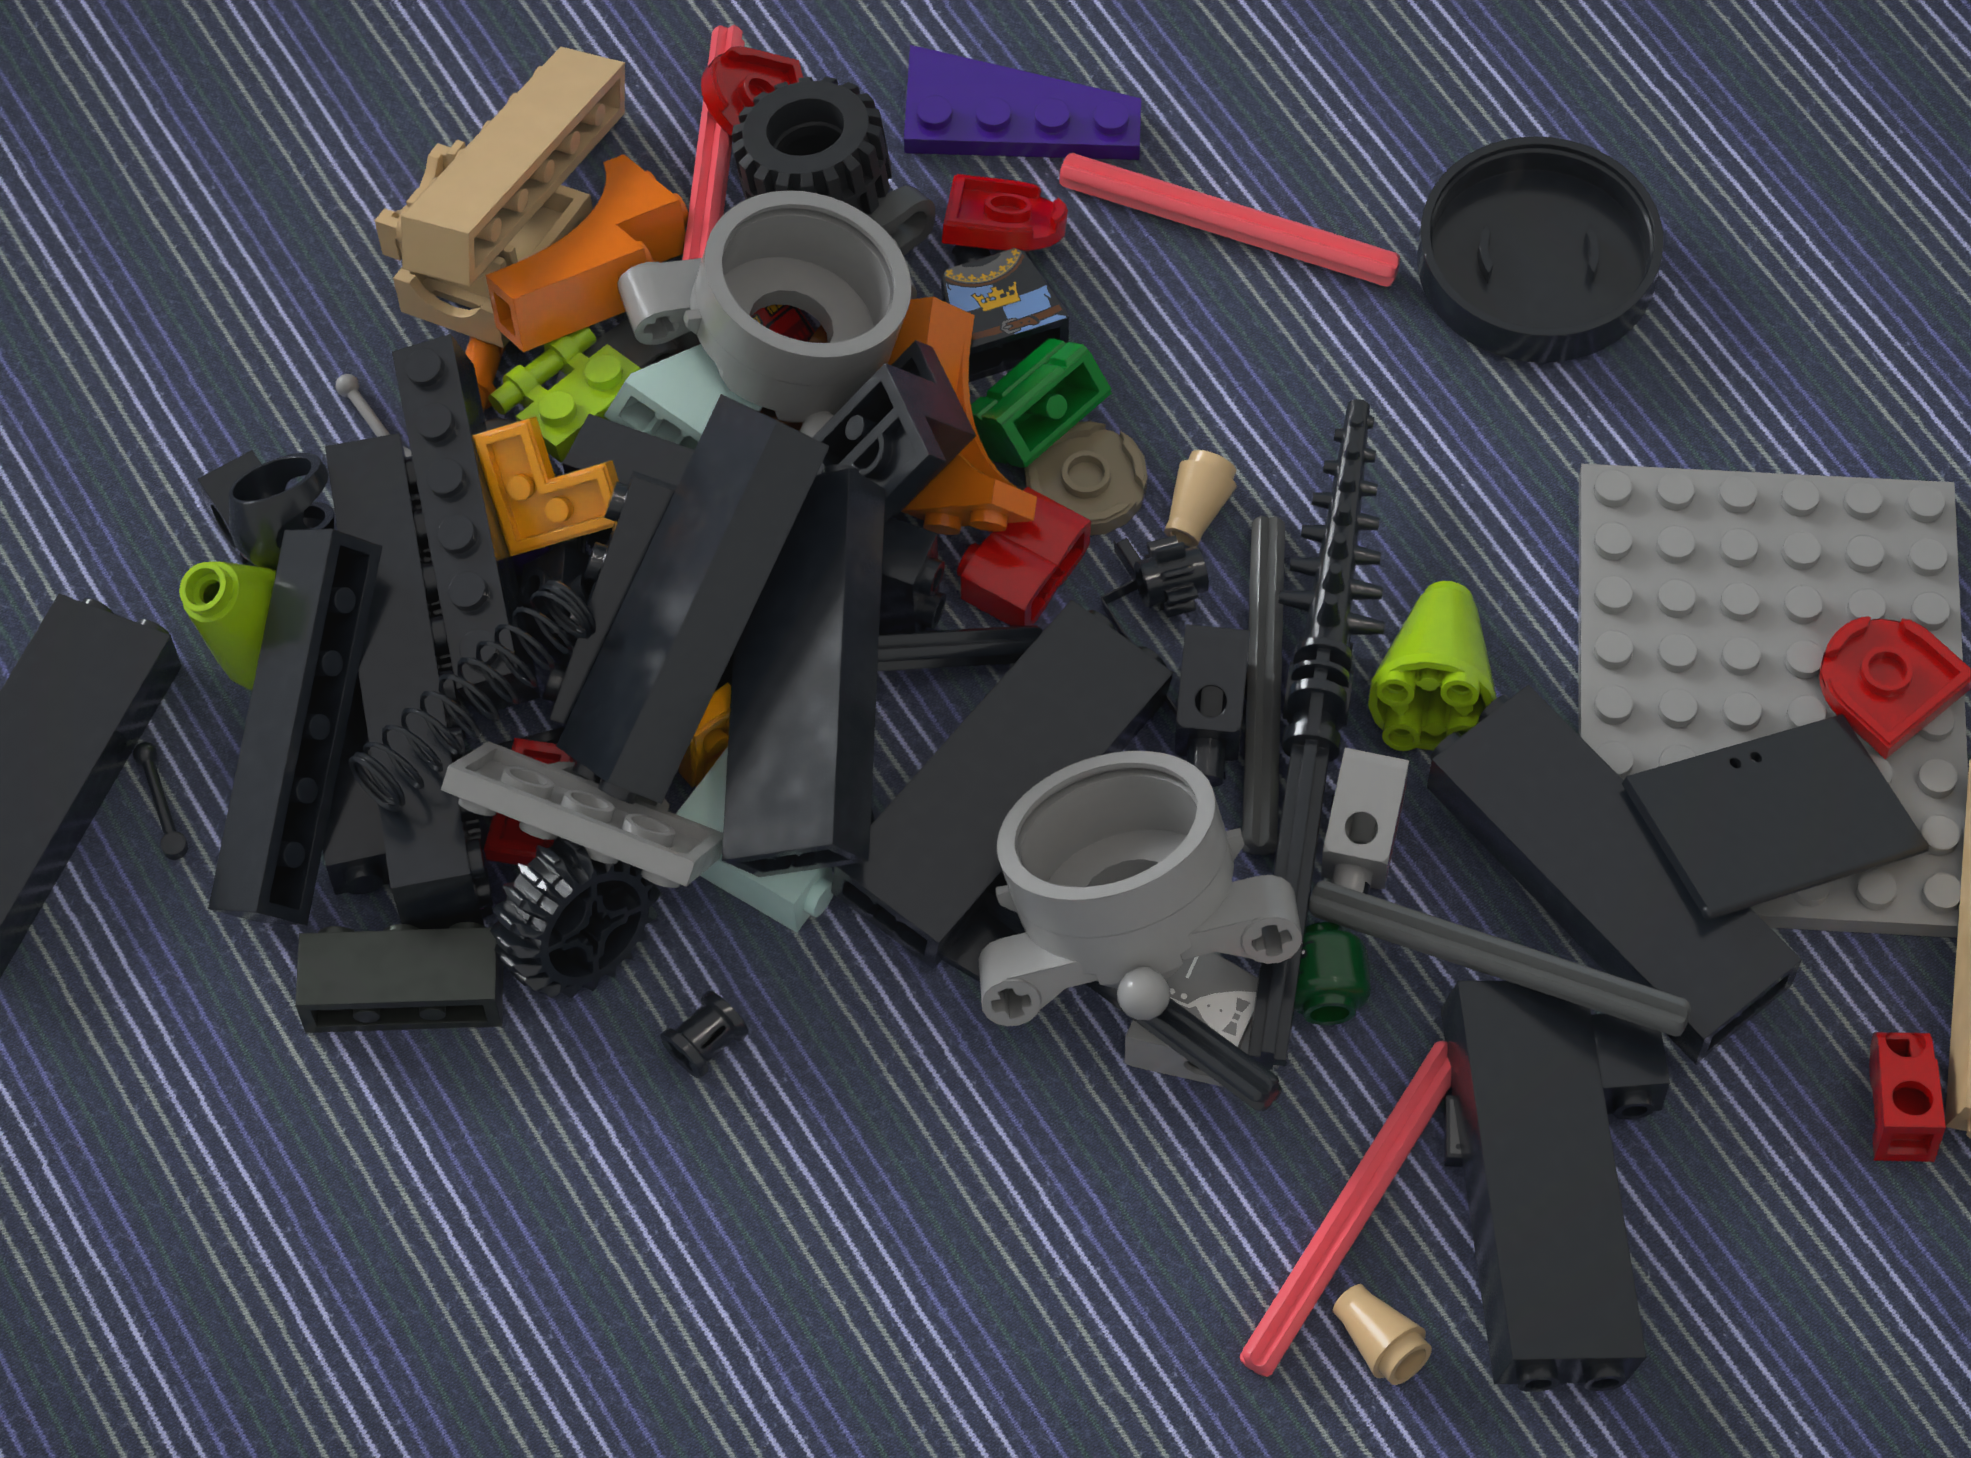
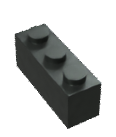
M474 922L456 923L450 926L449 929H419L413 925L395 924L386 927L383 931L355 932L347 927L330 926L319 930L318 933H299L295 1006L305 1033L502 1027L504 964L494 950L497 943L490 932L492 927H485Z

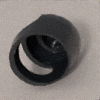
M295 453L273 459L252 469L232 485L229 491L230 532L237 550L254 565L277 570L285 530L334 529L333 508L325 503L314 502L323 491L329 476L327 468L317 455ZM306 475L299 483L288 490L285 489L291 479Z

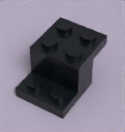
M915 340L892 365L884 363L812 438L830 446L817 474H821L822 469L829 465H849L859 469L861 475L885 489V523L890 517L895 518L976 437V434L933 347Z

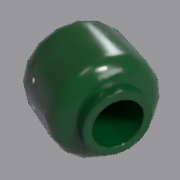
M1332 922L1311 924L1305 929L1294 1011L1302 1014L1306 1021L1317 1025H1335L1349 1021L1355 1016L1356 1011L1366 1004L1371 992L1366 946L1358 936L1342 931L1340 925Z

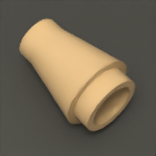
M1193 450L1188 460L1180 462L1169 520L1164 529V533L1168 537L1176 535L1178 543L1184 542L1186 546L1191 547L1198 546L1203 533L1237 487L1233 480L1237 470L1230 461L1209 451Z
M1357 1284L1350 1287L1334 1304L1333 1313L1345 1326L1376 1378H1386L1392 1385L1401 1384L1413 1377L1429 1359L1432 1347L1425 1340V1329L1371 1294L1364 1285Z

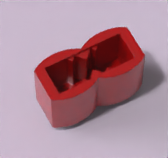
M1026 487L1023 491L1037 497L1034 521L1007 523L1005 531H992L981 545L973 543L968 547L957 568V575L961 577V599L1010 626L1034 625L1051 601L1057 588L1067 580L1090 545L1091 520L1029 487Z

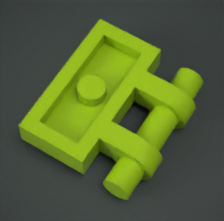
M589 327L544 344L545 352L526 367L517 365L503 376L504 384L488 396L493 408L501 415H505L519 403L524 406L525 409L515 416L517 422L536 416L547 452L559 462L566 458L588 414L609 420L604 415L622 385L631 373L642 369L608 344L590 358L585 356L583 352L596 343V337ZM559 371L567 375L549 390L542 387L545 382Z

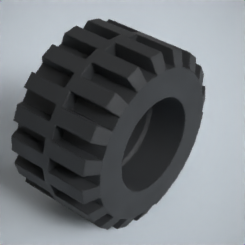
M812 77L799 78L798 83L788 85L785 81L774 86L775 91L769 94L762 92L753 99L754 107H744L738 116L740 124L733 127L732 148L745 200L769 192L805 191L835 198L857 208L865 214H872L879 207L878 198L886 197L890 188L888 179L892 178V169L879 109L875 108L874 100L868 93L860 94L858 86L850 82L838 85L837 78L824 77L821 81H813Z

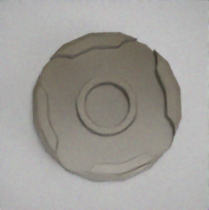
M1084 421L1078 422L1025 468V486L1091 520L1090 536L1107 534L1127 524L1142 506L1148 480L1145 457L1134 440L1120 431V435H1118L1114 431L1106 430V424Z

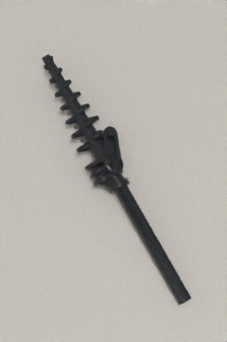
M1354 399L1348 402L1343 428L1335 429L1334 441L1340 442L1337 460H1324L1323 473L1334 476L1331 492L1313 493L1312 505L1328 509L1325 525H1302L1301 538L1321 543L1319 557L1291 558V571L1315 577L1313 590L1280 591L1279 604L1308 612L1303 636H1300L1299 643L1295 648L1294 660L1290 662L1285 693L1283 719H1287L1289 725L1283 733L1282 749L1290 757L1273 871L1274 876L1282 877L1288 881L1295 891L1302 943L1298 951L1287 960L1271 964L1260 962L1247 1054L1268 1070H1273V1065L1286 1066L1328 763L1335 760L1340 753L1341 735L1338 731L1342 727H1347L1354 670H1351L1353 658V642H1350L1351 635H1378L1384 633L1385 622L1351 612L1352 600L1382 599L1383 587L1355 579L1356 565H1380L1381 552L1358 546L1359 531L1378 530L1380 519L1361 513L1362 497L1376 496L1378 484L1364 480L1365 463H1375L1376 450L1367 448L1368 429H1373L1375 417L1370 416V404L1361 399Z

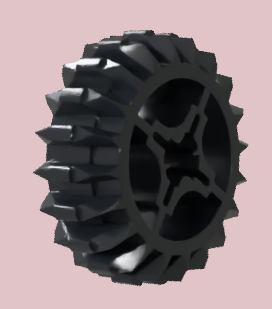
M557 836V839H554L553 845L549 848L537 845L536 857L527 865L517 863L520 874L514 882L502 885L507 898L494 906L493 911L499 920L490 930L497 943L494 949L495 952L500 956L501 962L511 970L510 973L524 986L528 985L534 991L544 993L550 998L559 993L572 998L581 987L594 991L599 979L604 975L615 978L616 967L624 959L634 960L631 951L637 942L649 939L644 928L646 924L658 917L652 905L659 899L662 893L654 883L642 877V869L620 860L616 864H607L593 860L584 846Z

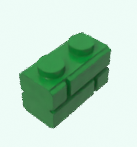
M1048 338L987 390L986 397L980 396L971 404V409L980 441L990 460L1004 464L1008 462L1012 466L1026 468L1111 395L1112 392L1091 352L1084 344L1065 343L1062 340Z

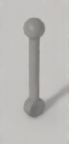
M343 374L337 378L336 391L342 397H347L351 400L377 437L390 435L358 391V379L352 374ZM403 446L405 456H412L411 450Z

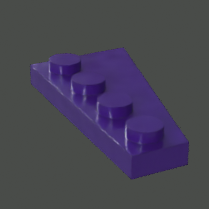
M910 45L904 153L1066 158L1068 154L1075 153L1091 159L1139 160L1141 98Z

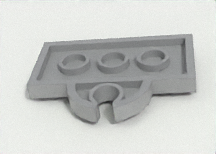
M489 741L450 764L441 787L442 791L459 797L458 804L468 811L485 816H494L498 812L520 821L519 828L529 835L547 840H554L559 836L584 846L593 860L607 864H616L620 860L642 869L641 875L643 878L663 887L677 888L680 884L687 887L718 861L722 854V832L668 812L670 804L665 798L662 804L638 795L635 803L629 804L598 789L599 783L574 772L572 768L575 762L546 764Z

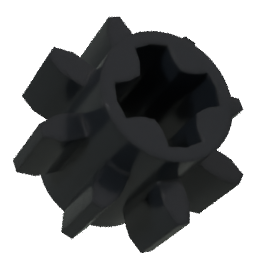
M1176 535L1147 542L1149 554L1144 555L1143 560L1134 563L1135 581L1144 605L1146 607L1158 605L1159 611L1164 610L1167 618L1195 611L1194 599L1199 598V593L1207 592L1209 589L1207 568L1199 548L1193 546L1185 549L1184 542L1178 543Z

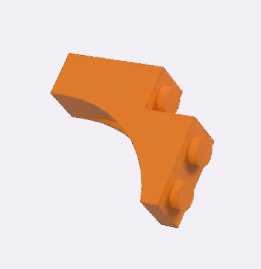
M625 154L603 162L606 175L603 194L591 213L575 229L542 251L485 275L496 328L522 352L626 312L617 285L621 275L638 264L646 262L661 263L683 254L686 235L685 228L687 227L688 210L679 194L669 191L656 180L650 171H644Z
M933 296L910 299L906 316L888 364L892 365L915 340L932 346L976 437L901 512L924 520V529L944 535L960 534L961 526H972L980 530L1000 532L1006 530L1007 523L1034 521L1037 497L1022 491L998 471L988 457L974 423L969 393V355L975 315Z

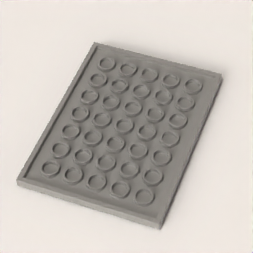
M1581 464L1579 473L1578 735L1623 780L1628 775L1837 716L1826 702L1821 690L1819 679L1821 661L1832 636L1842 626L1857 618L1870 616L1871 620L1888 619L1901 622L1902 618L1912 620L1930 631L1963 661L1954 482ZM1965 695L1960 697L1886 760L1856 733L1910 818L1928 842V852L1751 906L1750 908L1770 928L1957 938L1968 787Z

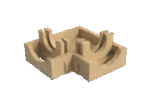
M456 140L451 147L437 143L428 154L426 170L421 184L406 201L407 205L397 211L384 208L374 220L383 255L397 260L402 259V243H399L396 237V227L401 212L404 208L410 207L427 189L430 181L434 177H438L448 167L458 151L466 147L465 142ZM560 185L470 287L408 271L401 267L393 277L401 312L504 348L509 339L496 328L485 275L542 251L575 229L593 210L590 194ZM436 296L441 297V298L446 299V300H449V301H452V302H455V303H458V304H461V305H463V306H466V307H469V308H472V309H471V310H468V309H462V308L454 307V306H452V305H450V304H448V303H446V302L440 300V299L437 298Z

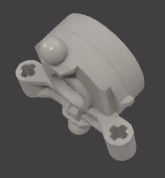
M776 191L746 199L727 211L715 224L708 238L702 258L663 263H641L628 269L617 282L618 291L634 336L640 343L658 345L692 331L697 335L706 353L716 363L720 376L730 391L751 403L775 410L778 420L786 423H802L800 432L810 437H813L884 363L888 364L906 316L910 299L917 298V290L911 278L906 260L898 243L886 230L867 214L843 201L805 191ZM774 304L794 306L807 311L820 322L827 333L828 343L805 342L783 336L766 328L751 316L760 308Z
M1122 751L1095 756L1071 764L1046 777L1027 791L1008 812L1000 828L997 839V854L1007 885L996 887V896L1001 906L1018 913L1025 933L1000 938L982 949L978 958L982 1011L989 1020L996 1024L1018 1026L1033 1019L1040 1009L1066 988L1098 981L1100 985L1118 989L1117 1000L1127 1016L1137 1020H1152L1161 1015L1167 1008L1170 999V987L1166 979L1171 978L1178 971L1185 959L1214 952L1251 958L1265 964L1280 963L1291 958L1298 951L1302 943L1295 891L1288 881L1274 875H1259L1232 882L1234 859L1244 847L1241 828L1225 830L1209 780L1196 766L1186 760L1153 751Z

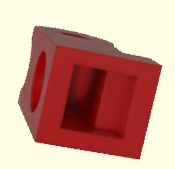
M1874 1032L1869 1059L1875 1130L1872 1137L1874 1161L1935 1162L1946 1125L1938 1059H1935L1931 1034Z

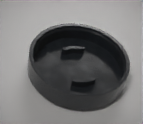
M1537 136L1506 139L1481 147L1464 156L1453 164L1434 185L1426 201L1421 221L1417 253L1419 278L1429 303L1439 317L1455 333L1473 345L1495 355L1519 361L1548 363L1574 360L1596 353L1617 342L1638 323L1646 312L1653 297L1663 253V230L1658 210L1643 184L1627 168L1610 156L1592 147L1566 139Z

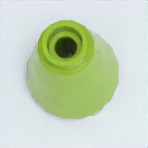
M228 562L198 563L185 573L180 583L179 593L184 610L228 677L236 684L252 691L277 570Z
M1439 581L1425 589L1424 593L1415 602L1372 678L1368 701L1369 710L1374 722L1383 730V741L1389 747L1399 751H1409L1414 748L1433 751L1450 734L1459 732L1461 735H1464L1479 723L1478 719L1481 713L1497 698L1478 609L1473 601L1471 592L1459 583Z

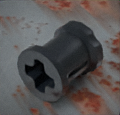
M711 990L701 996L700 1001L702 1005L676 1030L667 1028L660 1034L662 1043L669 1054L679 1065L696 1078H702L708 1072L707 1063L733 1039L741 1041L748 1035V1028L740 1015L725 999Z

